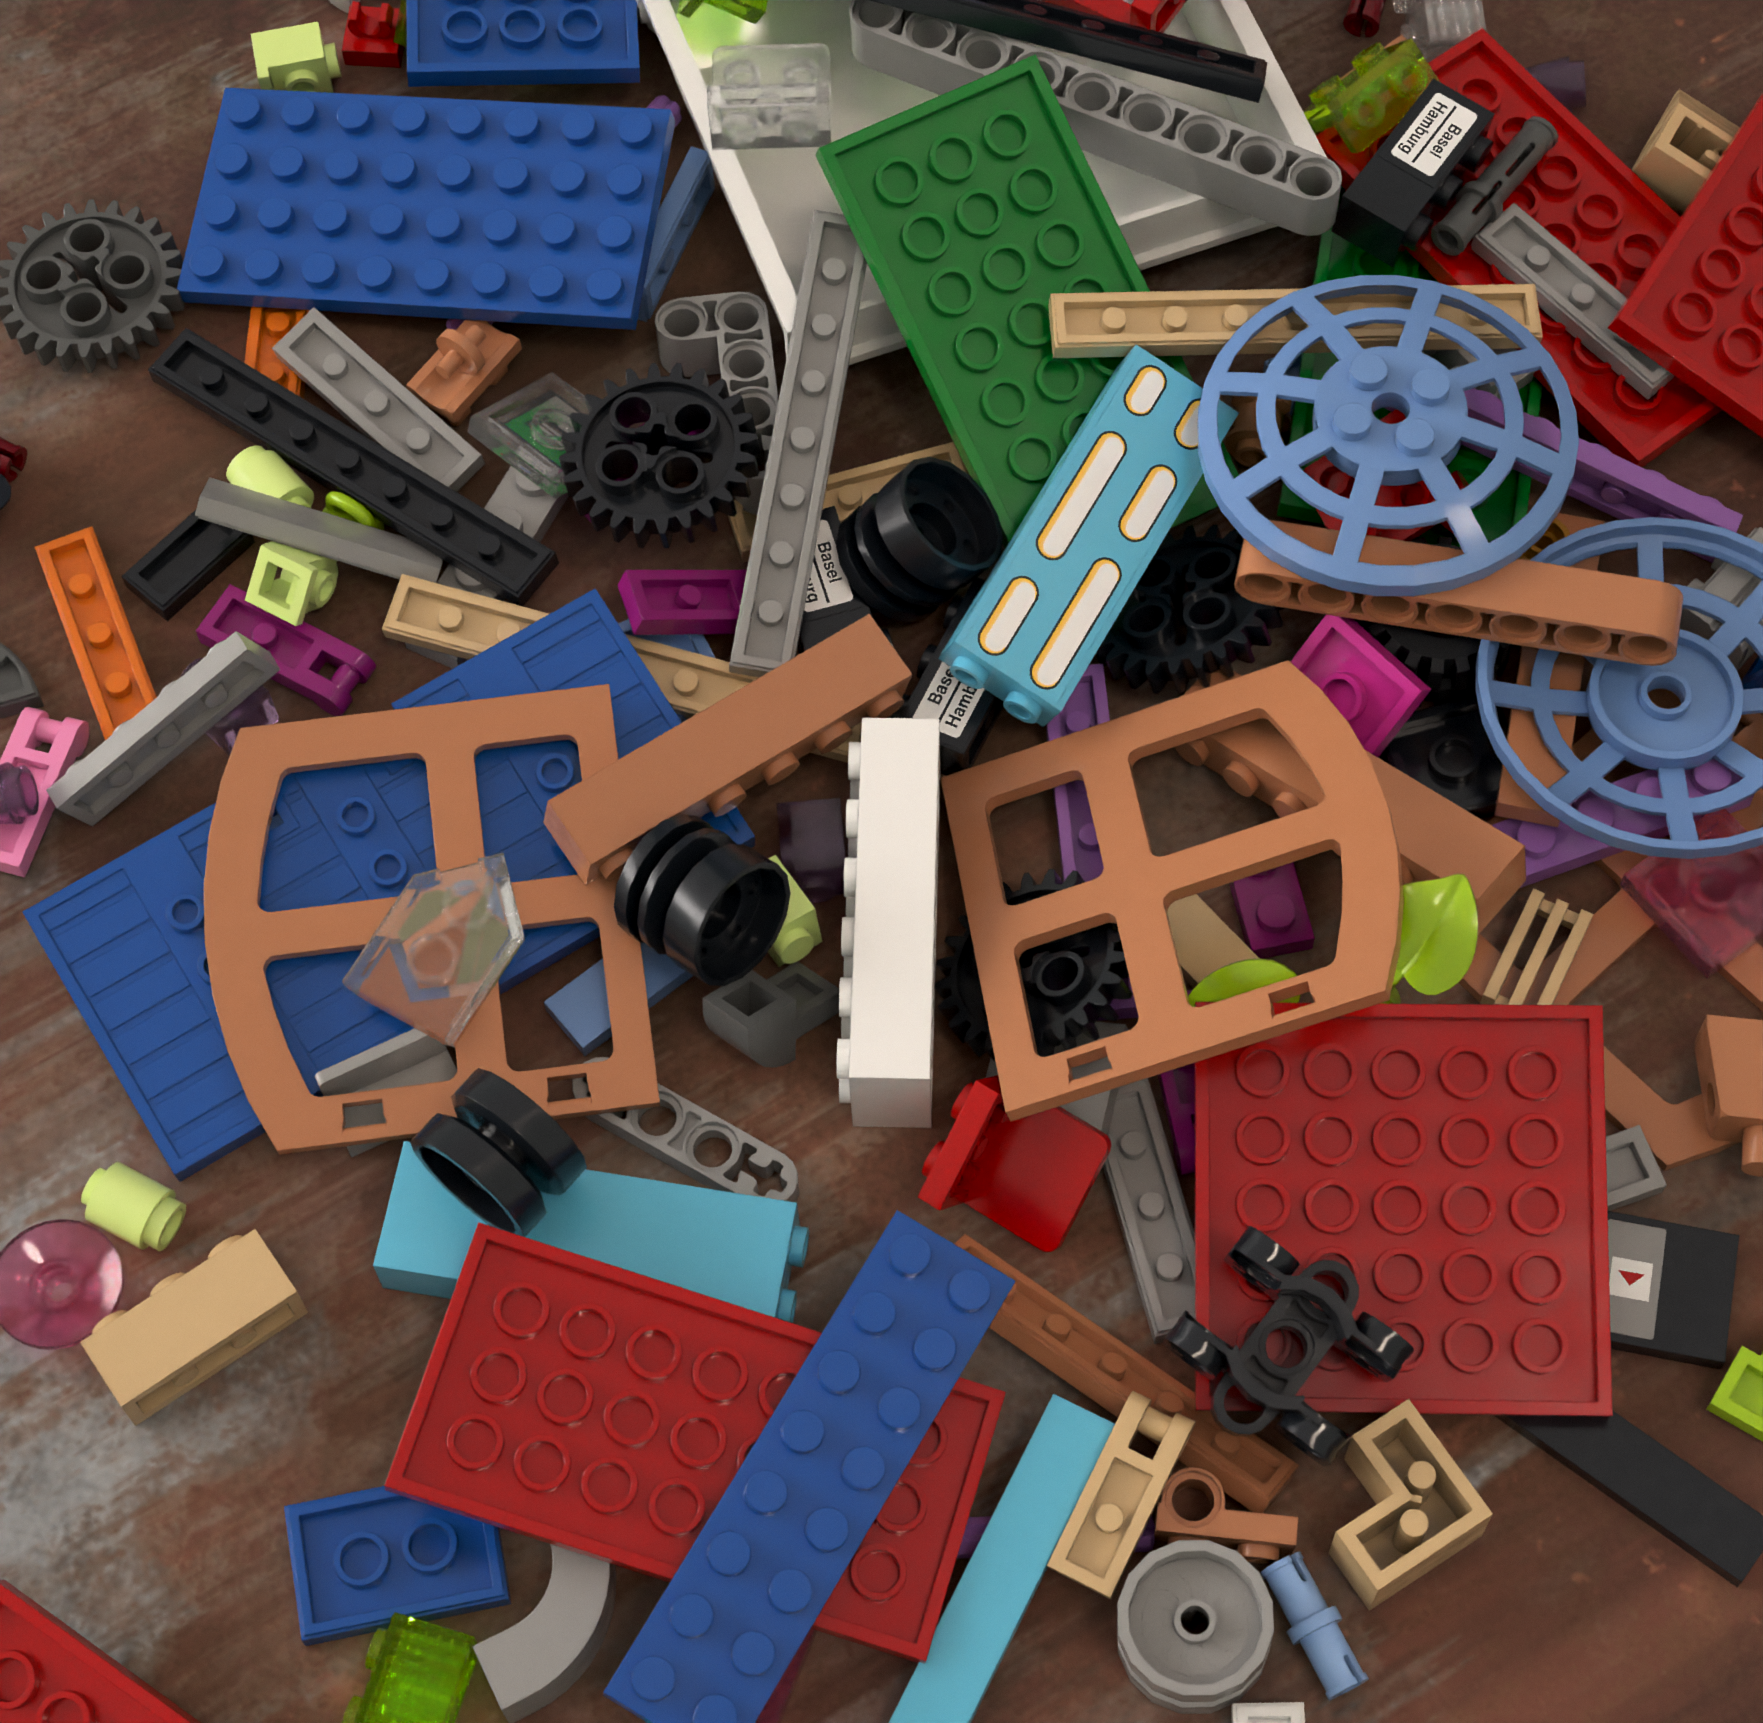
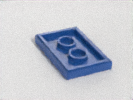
M384 1486L284 1506L301 1640L305 1646L512 1604L499 1527L385 1491Z

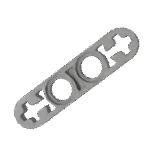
M595 1057L584 1063L605 1061L609 1057ZM587 1077L572 1080V1091L575 1099L591 1097L588 1090ZM659 1083L660 1106L669 1108L676 1115L674 1127L666 1134L653 1136L645 1133L640 1128L639 1122L642 1115L651 1108L628 1110L626 1119H621L624 1111L585 1116L590 1121L710 1189L796 1202L799 1196L798 1172L793 1161L785 1154ZM718 1137L731 1145L732 1153L730 1158L718 1167L704 1166L695 1158L697 1146L708 1138ZM746 1154L751 1155L748 1158L749 1170L758 1176L768 1179L774 1171L780 1173L781 1187L784 1189L781 1193L770 1189L765 1196L758 1195L759 1190L756 1179L741 1170ZM739 1173L738 1181L732 1182L731 1180Z

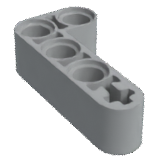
M730 292L670 300L659 308L655 316L657 343L662 367L671 373L675 364L681 363L685 377H692L700 368L705 369L706 375L721 374V379H724L727 383L729 396L737 394L742 396L746 413H752L756 428L755 434H757L761 454L755 456L757 465L764 464L765 470L760 471L756 477L747 478L751 491L749 498L735 496V499L743 506L744 511L758 514L779 401L766 304L759 296L750 292Z

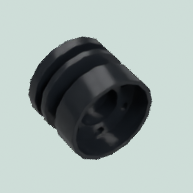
M925 457L911 461L890 479L878 493H874L861 506L849 514L839 525L835 544L839 564L851 587L870 607L884 616L910 623L927 618L939 605L947 602L959 588L967 586L987 570L1000 556L1003 534L999 516L990 499L969 474L951 462L934 457Z
M679 814L660 822L641 839L628 857L617 882L614 911L617 924L629 936L641 943H645L656 953L667 955L677 966L704 983L714 986H726L749 973L762 961L772 947L786 919L791 892L788 875L777 863L746 845L736 844L726 833L713 829L708 822L698 816Z

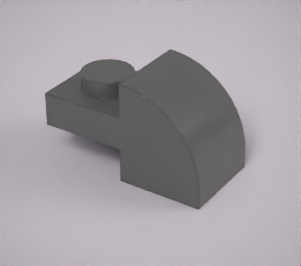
M798 961L767 980L751 970L743 978L726 986H721L703 997V1016L708 1028L758 1064L770 1068L780 1067L796 1060V1039L839 1013V988Z

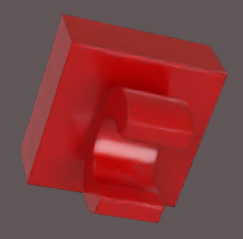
M353 1L349 7L341 50L345 65L401 68L407 34L405 8H392L389 3H382L381 7L361 6L360 2Z

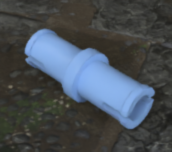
M1299 1551L1269 1565L1261 1571L1263 1579L1267 1580L1291 1625V1628L1286 1632L1293 1645L1301 1644L1326 1691V1697L1328 1700H1332L1360 1686L1369 1678L1366 1672H1363L1337 1624L1342 1620L1337 1607L1327 1606L1303 1561V1555Z

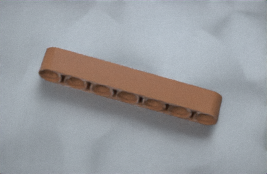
M1269 520L1284 533L1302 543L1333 555L1339 530ZM1366 535L1358 562L1376 565H1417L1447 560L1464 553L1460 549ZM1244 538L1234 583L1236 591L1242 597L1264 605L1650 666L1666 664L1677 655L1683 608V594L1670 583L1524 559H1516L1484 579L1449 591L1419 596H1371L1337 590L1302 578L1268 559Z

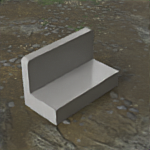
M416 1027L317 1072L315 1079L323 1096L448 1081L455 1076L457 1069L447 1050L446 1044ZM382 1103L344 1108L346 1121L344 1128L386 1123ZM387 1141L346 1147L352 1158Z

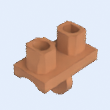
M464 320L456 330L447 328L439 335L436 342L439 349L406 384V387L439 418L452 426H459L471 413L470 406L488 386L496 385L508 372L507 365L522 350L520 339L512 334L497 330L487 321Z

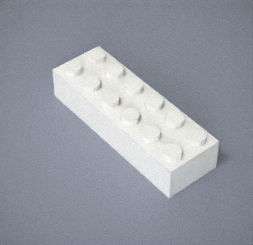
M862 718L861 742H849L848 779L851 781L850 799H847L846 838H848V858L844 859L846 917H842L841 931L844 977H840L839 1017H841V1039L837 1041L839 1103H851L853 1126L931 1128L941 781L939 719Z

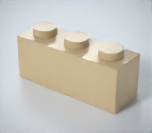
M256 1229L244 1236L235 1235L223 1240L211 1250L206 1261L186 1274L180 1272L166 1277L152 1289L149 1298L129 1311L119 1310L104 1317L95 1325L92 1335L80 1343L133 1424L137 1426L306 1315L308 1311L297 1290Z

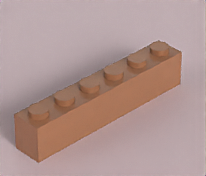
M868 614L548 800L543 823L585 885L602 875L606 881L614 880L620 877L628 857L641 839L660 822L679 814L694 815L700 818L712 811L715 817L724 815L737 807L747 797L745 792L747 789L764 779L768 785L780 782L799 767L800 762L798 759L815 749H818L821 754H825L840 746L852 735L853 732L850 728L861 723L862 718H887L895 713L904 704L902 697L913 674L875 620Z
M1217 670L1211 673L1210 686L1240 677L1241 675L1233 671L1234 676L1228 678ZM1197 680L1184 695L1204 689V687ZM1256 719L1175 747L1179 755L1187 762L1195 766L1204 764L1223 776L1227 784L1240 795L1245 797L1254 795L1273 807L1280 818L1317 806L1324 800L1325 795L1312 772L1295 748L1267 719ZM1366 751L1391 811L1401 855L1403 885L1443 878L1454 874H1464L1470 882L1476 900L1479 935L1526 881L1525 845ZM1332 850L1341 857V851Z

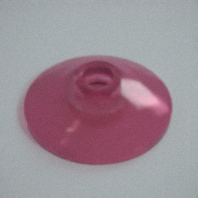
M67 1219L38 1223L16 1235L0 1252V1326L16 1341L26 1346L44 1350H56L75 1346L92 1335L95 1325L104 1317L116 1311L123 1294V1265L117 1250L102 1232L86 1223ZM62 1283L73 1285L72 1293L67 1298L61 1301L51 1299L52 1292L58 1285Z

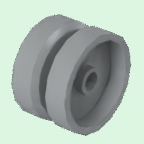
M1177 1540L1149 1552L1128 1574L1117 1603L1118 1655L1130 1682L1152 1703L1177 1713L1211 1714L1232 1705V1703L1239 1702L1260 1679L1270 1652L1274 1634L1273 1600L1260 1572L1237 1551L1210 1540ZM1197 1618L1207 1623L1206 1630L1201 1634L1188 1633L1182 1626V1624L1191 1626Z

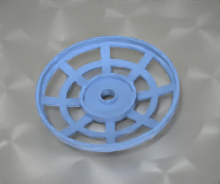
M1359 275L1328 280L1294 291L1261 309L1237 329L1218 353L1204 382L1197 418L1198 455L1206 484L1221 512L1239 534L1268 559L1302 578L1337 590L1371 596H1419L1449 591L1484 579L1514 562L1543 536L1559 514L1572 484L1579 446L1577 412L1567 382L1549 352L1528 329L1500 308L1469 292L1436 281L1400 275ZM1358 294H1399L1414 297L1410 309L1371 307L1346 311L1337 315H1333L1320 303L1327 299ZM1439 303L1461 309L1492 325L1516 343L1521 350L1496 355L1487 344L1470 331L1447 319L1435 316ZM1294 311L1309 326L1281 348L1270 362L1265 373L1228 372L1241 348L1269 324ZM1373 323L1404 325L1397 347L1378 346L1366 349L1359 345L1347 328ZM1429 331L1440 334L1459 344L1478 361L1448 370L1436 359L1422 353ZM1321 339L1339 360L1325 373L1321 380L1285 375L1298 356ZM1540 370L1548 382L1559 408L1561 439L1558 453L1522 437L1524 430L1523 404L1512 376ZM1494 381L1504 408V429L1468 417L1467 400L1464 391ZM1220 395L1257 397L1256 429L1266 458L1236 478H1233L1225 462L1218 436L1217 408ZM1276 399L1314 404L1312 415L1313 431L1285 446L1276 422ZM1390 407L1401 411L1406 419L1399 423L1388 424L1378 420L1373 413L1380 408ZM1465 441L1496 452L1494 459L1485 471L1472 483L1460 490L1446 466L1454 459L1462 442ZM1325 455L1334 466L1355 478L1349 499L1321 486L1300 467ZM1515 461L1550 476L1551 478L1546 490L1529 513L1505 534L1488 543L1471 509L1480 505L1499 488L1511 472ZM1281 479L1291 491L1307 504L1329 516L1343 520L1333 555L1314 549L1284 533L1259 513L1249 499ZM1420 481L1425 482L1435 499L1431 503L1408 507H1383L1375 505L1381 485L1401 486ZM1447 521L1464 553L1447 560L1417 565H1376L1358 562L1368 527L1378 529H1413Z
M1646 517L1615 520L1582 529L1549 545L1530 560L1570 567L1590 557L1616 550L1636 549L1638 577L1664 582L1663 548L1680 549L1725 561L1748 571L1761 579L1762 582L1739 608L1729 601L1706 591L1671 584L1677 587L1683 594V608L1718 620L1723 625L1709 640L1680 629L1677 655L1672 661L1662 665H1639L1584 656L1593 665L1586 691L1550 689L1553 665L1560 652L1539 649L1530 678V686L1495 681L1494 665L1499 642L1481 639L1476 658L1475 691L1483 727L1499 760L1517 785L1546 812L1575 831L1611 847L1647 856L1694 859L1729 855L1763 845V827L1727 838L1699 840L1693 818L1695 815H1705L1729 808L1763 789V759H1760L1731 740L1741 715L1763 713V688L1743 689L1739 674L1728 658L1745 640L1763 661V626L1759 624L1763 620V544L1726 528L1693 520ZM1654 689H1667L1678 696L1681 705L1672 709L1658 707L1650 700L1648 693ZM1496 706L1533 712L1535 725L1544 745L1567 774L1548 789L1535 778L1509 745L1500 726ZM1553 714L1588 717L1595 733L1603 743L1581 762L1563 740L1554 721ZM1715 759L1743 778L1719 792L1689 798L1685 770L1701 766ZM1623 760L1642 768L1656 770L1658 772L1662 798H1653L1630 792L1609 783L1603 778ZM1587 791H1591L1598 797L1625 809L1649 815L1665 816L1670 839L1651 838L1616 829L1582 814L1570 805Z

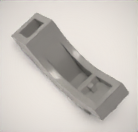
M550 1544L553 1559L551 1578L547 1590L536 1608L514 1626L472 1646L508 1723H515L552 1703L565 1693L592 1663L608 1632L616 1598V1569L614 1564Z

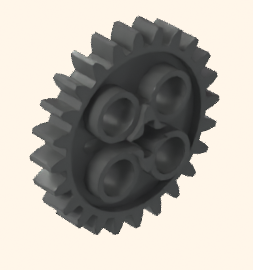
M89 199L84 213L76 214L70 203L64 204V218L56 220L49 213H42L45 227L41 230L24 225L22 229L27 242L22 244L9 241L7 248L12 260H0V275L2 277L0 278V318L11 340L17 339L22 353L26 355L35 351L41 365L44 366L57 356L64 372H68L76 360H82L87 373H93L97 359L105 358L108 365L112 369H116L119 353L125 351L131 358L138 360L140 359V353L137 344L144 341L149 345L157 347L160 342L155 329L157 327L169 330L174 329L175 324L170 311H182L185 307L181 294L177 289L183 259L180 250H177L171 232L163 233L160 222L156 217L144 221L141 210L137 206L123 216L119 203L115 200L109 204L105 212H98L94 199ZM59 258H63V259H65L67 262L64 263V262H63L62 260H60ZM117 308L119 311H121V312H123V313H118V312L115 311L114 309Z

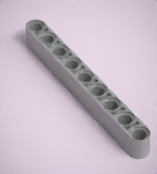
M852 0L849 9L852 53L856 60L866 67L942 95L1036 54L1081 150L1297 234L1306 236L1320 235L1328 231L1335 223L1342 175L1335 162L1322 155L1017 39L869 0Z

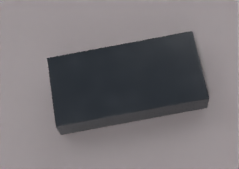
M195 510L121 577L125 586L168 622L255 543L253 535L199 519L198 516H195Z

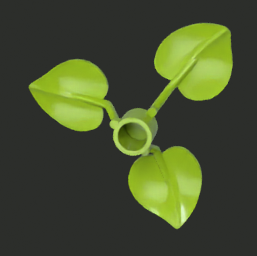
M1454 874L1443 878L1403 885L1404 908L1400 954L1390 999L1383 1002L1384 1004H1401L1396 985L1403 977L1418 992L1426 995H1437L1451 989L1467 973L1476 951L1479 924L1474 893L1468 878L1464 874ZM1258 958L1237 961L1212 972L1199 982L1188 995L1189 1003L1194 1007L1195 1002H1218L1298 975L1284 964L1274 960ZM1301 995L1276 1003H1299Z

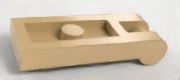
M1132 1391L1047 1564L1049 1569L1109 1599H1112L1162 1495L1163 1489L1196 1424L1195 1420L1176 1412L1174 1417H1171L1150 1407L1152 1399L1135 1391ZM1137 1432L1161 1443L1153 1460L1129 1448Z

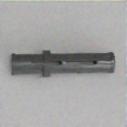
M1530 117L1523 124L1522 129L1495 157L1478 179L1464 184L1456 195V204L1431 230L1432 241L1438 249L1448 255L1457 256L1466 249L1467 244L1483 226H1487L1490 222L1493 223L1503 212V203L1525 180L1543 156L1558 142L1557 131L1549 121L1542 117ZM1517 160L1513 167L1506 173V171L1511 167V165ZM1484 198L1480 205L1474 211H1472L1477 206V204Z

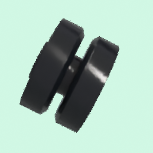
M478 1068L451 1096L457 1118L446 1114H435L410 1143L414 1153L425 1168L467 1209L489 1226L526 1237L547 1213L540 1191L553 1195L565 1193L587 1168L583 1154L570 1136L538 1104L508 1081L490 1071Z

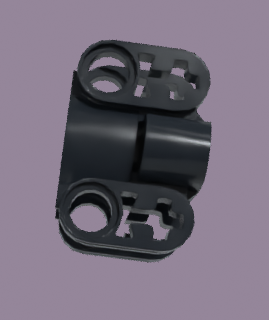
M1248 1226L1224 1260L1240 1276L1267 1294L1274 1301V1304L1240 1349L1237 1345L1233 1347L1218 1338L1195 1320L1186 1310L1162 1343L1182 1361L1209 1380L1216 1378L1220 1371L1223 1373L1211 1396L1210 1405L1213 1419L1223 1431L1233 1436L1246 1437L1261 1431L1278 1415L1281 1419L1274 1429L1319 1464L1323 1466L1331 1465L1337 1457L1336 1453L1345 1446L1351 1435L1323 1418L1303 1401L1305 1399L1303 1395L1295 1396L1332 1345L1341 1350L1363 1369L1384 1382H1389L1396 1377L1402 1368L1401 1365L1413 1354L1414 1348L1395 1331L1366 1312L1360 1313L1355 1319L1353 1318L1352 1312L1359 1299V1286L1355 1275L1347 1266L1337 1261L1321 1260L1311 1264L1299 1276H1292L1300 1265L1295 1257L1261 1231ZM1329 1275L1335 1278L1342 1286L1344 1299L1342 1300L1332 1288L1312 1279V1277ZM1310 1301L1318 1304L1323 1311L1315 1308ZM1279 1329L1289 1330L1295 1333L1301 1340L1303 1356L1296 1366L1291 1368L1280 1367L1268 1358L1266 1340L1271 1332ZM1235 1386L1248 1401L1262 1407L1258 1419L1249 1424H1240L1233 1421L1227 1415L1224 1408V1397L1229 1388Z

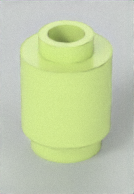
M259 445L248 447L235 456L227 468L226 477L233 485L309 508L313 504L314 493L311 488L275 451L265 450Z
M121 1162L112 1164L107 1170L103 1168L97 1169L86 1183L81 1196V1202L87 1205L85 1210L86 1221L141 1250L149 1246L157 1251L164 1250L178 1232L186 1213V1204L175 1199L176 1193L174 1190Z

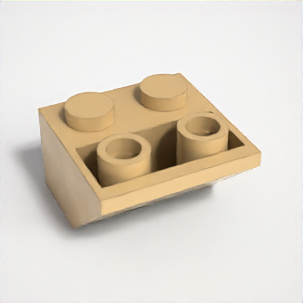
M1679 89L1674 94L1631 170L1670 208L1682 215L1740 127Z

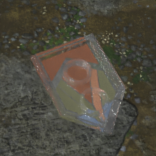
M504 852L479 858L478 863L442 872L438 868L414 874L342 980L343 985L358 997L438 1042L455 1047L525 940Z

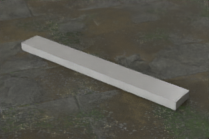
M814 210L729 663V672L761 677L796 657L867 268L864 255L843 214Z

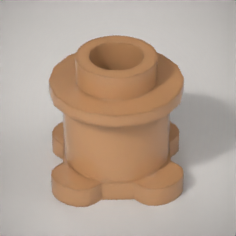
M1232 396L1231 404L1236 407L1235 411L1239 414L1232 424L1234 426L1233 429L1227 433L1224 444L1227 451L1240 464L1253 467L1266 458L1256 429L1257 397ZM1277 398L1276 422L1281 436V433H1285L1289 429L1290 418L1285 414L1290 412L1292 401Z

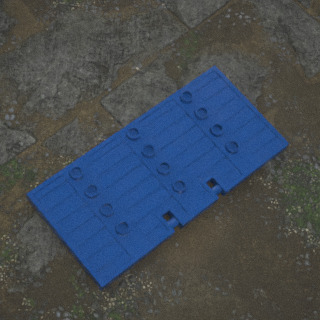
M596 588L391 703L393 710L609 684L618 760L682 723ZM561 740L481 751L476 756L475 765L488 879L493 883L496 882V884L577 875V872L543 823L547 801L582 781L577 745L570 740ZM411 758L290 773L284 777L273 817L279 816L282 824L269 831L263 864L260 908L263 911L276 912L422 894L435 889L438 883L427 770L423 760ZM216 803L22 912L179 1182L266 1132L246 1097L227 1051L212 996L205 948L204 878L209 831ZM737 807L718 817H715L712 811L700 817L708 822L713 829L726 833L736 844L746 845L750 848L755 846V835ZM581 922L508 931L511 942L497 962L500 995L600 937L598 926L592 922ZM430 941L408 958L403 945L275 960L268 965L266 977L277 1017L289 1050L312 1095L323 1097L315 1079L317 1072L416 1028L358 995L389 948L411 1004L450 999L449 987L420 990L408 961L434 941Z

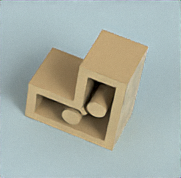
M1409 1399L1352 1435L1344 1460L1377 1505L1337 1530L1328 1553L1370 1611L1483 1535L1493 1513Z

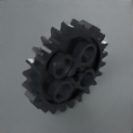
M651 363L647 378L640 380L637 374L629 368L626 369L627 384L622 387L617 386L609 379L604 380L603 383L607 396L603 399L586 394L584 399L589 415L571 413L570 419L574 432L562 434L561 439L566 453L559 456V461L565 475L563 480L569 497H573L580 516L589 514L595 531L598 532L610 525L614 541L618 543L630 531H633L639 548L645 547L651 534H659L665 549L670 547L673 533L679 531L682 532L689 543L695 542L694 526L700 523L712 532L717 531L718 528L714 514L720 511L734 517L737 511L732 496L750 497L751 491L747 478L756 477L759 474L755 456L761 454L757 434H755L756 428L752 413H746L743 398L740 394L729 396L727 383L724 379H720L709 386L706 371L702 368L695 372L690 380L685 379L681 363L675 364L669 376H661L657 364ZM645 422L644 425L638 428H629L633 424ZM694 430H705L704 432L697 435H687L688 433ZM622 475H633L624 481H614ZM682 482H693L691 485L684 488H674L677 484Z
M1214 524L1206 531L1204 536L1197 537L1193 525L1186 528L1182 539L1174 540L1173 536L1169 532L1167 533L1096 652L1100 664H1103V667H1109L1113 679L1118 680L1126 676L1132 689H1137L1148 680L1154 694H1158L1168 681H1174L1178 693H1184L1189 679L1198 678L1200 684L1207 688L1210 686L1211 673L1219 670L1223 675L1231 678L1234 676L1232 662L1239 659L1252 664L1255 658L1251 647L1253 645L1270 646L1272 644L1267 629L1282 627L1283 621L1279 610L1284 608L1249 601L1236 591L1234 583L1243 543V537L1236 529L1230 531L1224 538L1221 536L1218 525ZM1185 579L1190 590L1188 592L1184 588ZM1184 624L1187 628V637L1182 627Z
M1049 869L1044 876L1042 884L1038 885L1028 872L1023 874L1020 890L1013 892L1005 882H1003L1007 904L1018 905L1084 883L1085 881L1078 871L1073 870L1063 882L1054 869ZM961 915L958 920L966 929L964 935L948 936L944 940L954 953V956L944 957L937 960L936 963L946 976L934 984V988L944 999L938 1005V1008L950 1022L948 1026L962 1043L966 1042L978 1057L987 1052L995 1062L968 917ZM1106 923L1027 949L1019 958L1038 1055L1041 1057L1054 1055L1055 1047L1061 1044L1066 1050L1077 1047L1076 1037L1081 1033L1096 1041L1100 1036L1094 1023L1100 1017L1111 1021H1116L1119 1018L1110 1005L1113 999H1131L1133 995L1122 980L1129 978L1118 926L1115 923Z

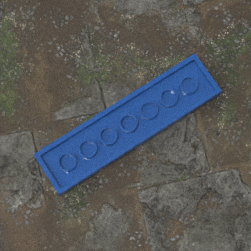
M897 1210L608 1683L603 1696L647 1723L756 1722L1016 1282L1015 1280Z

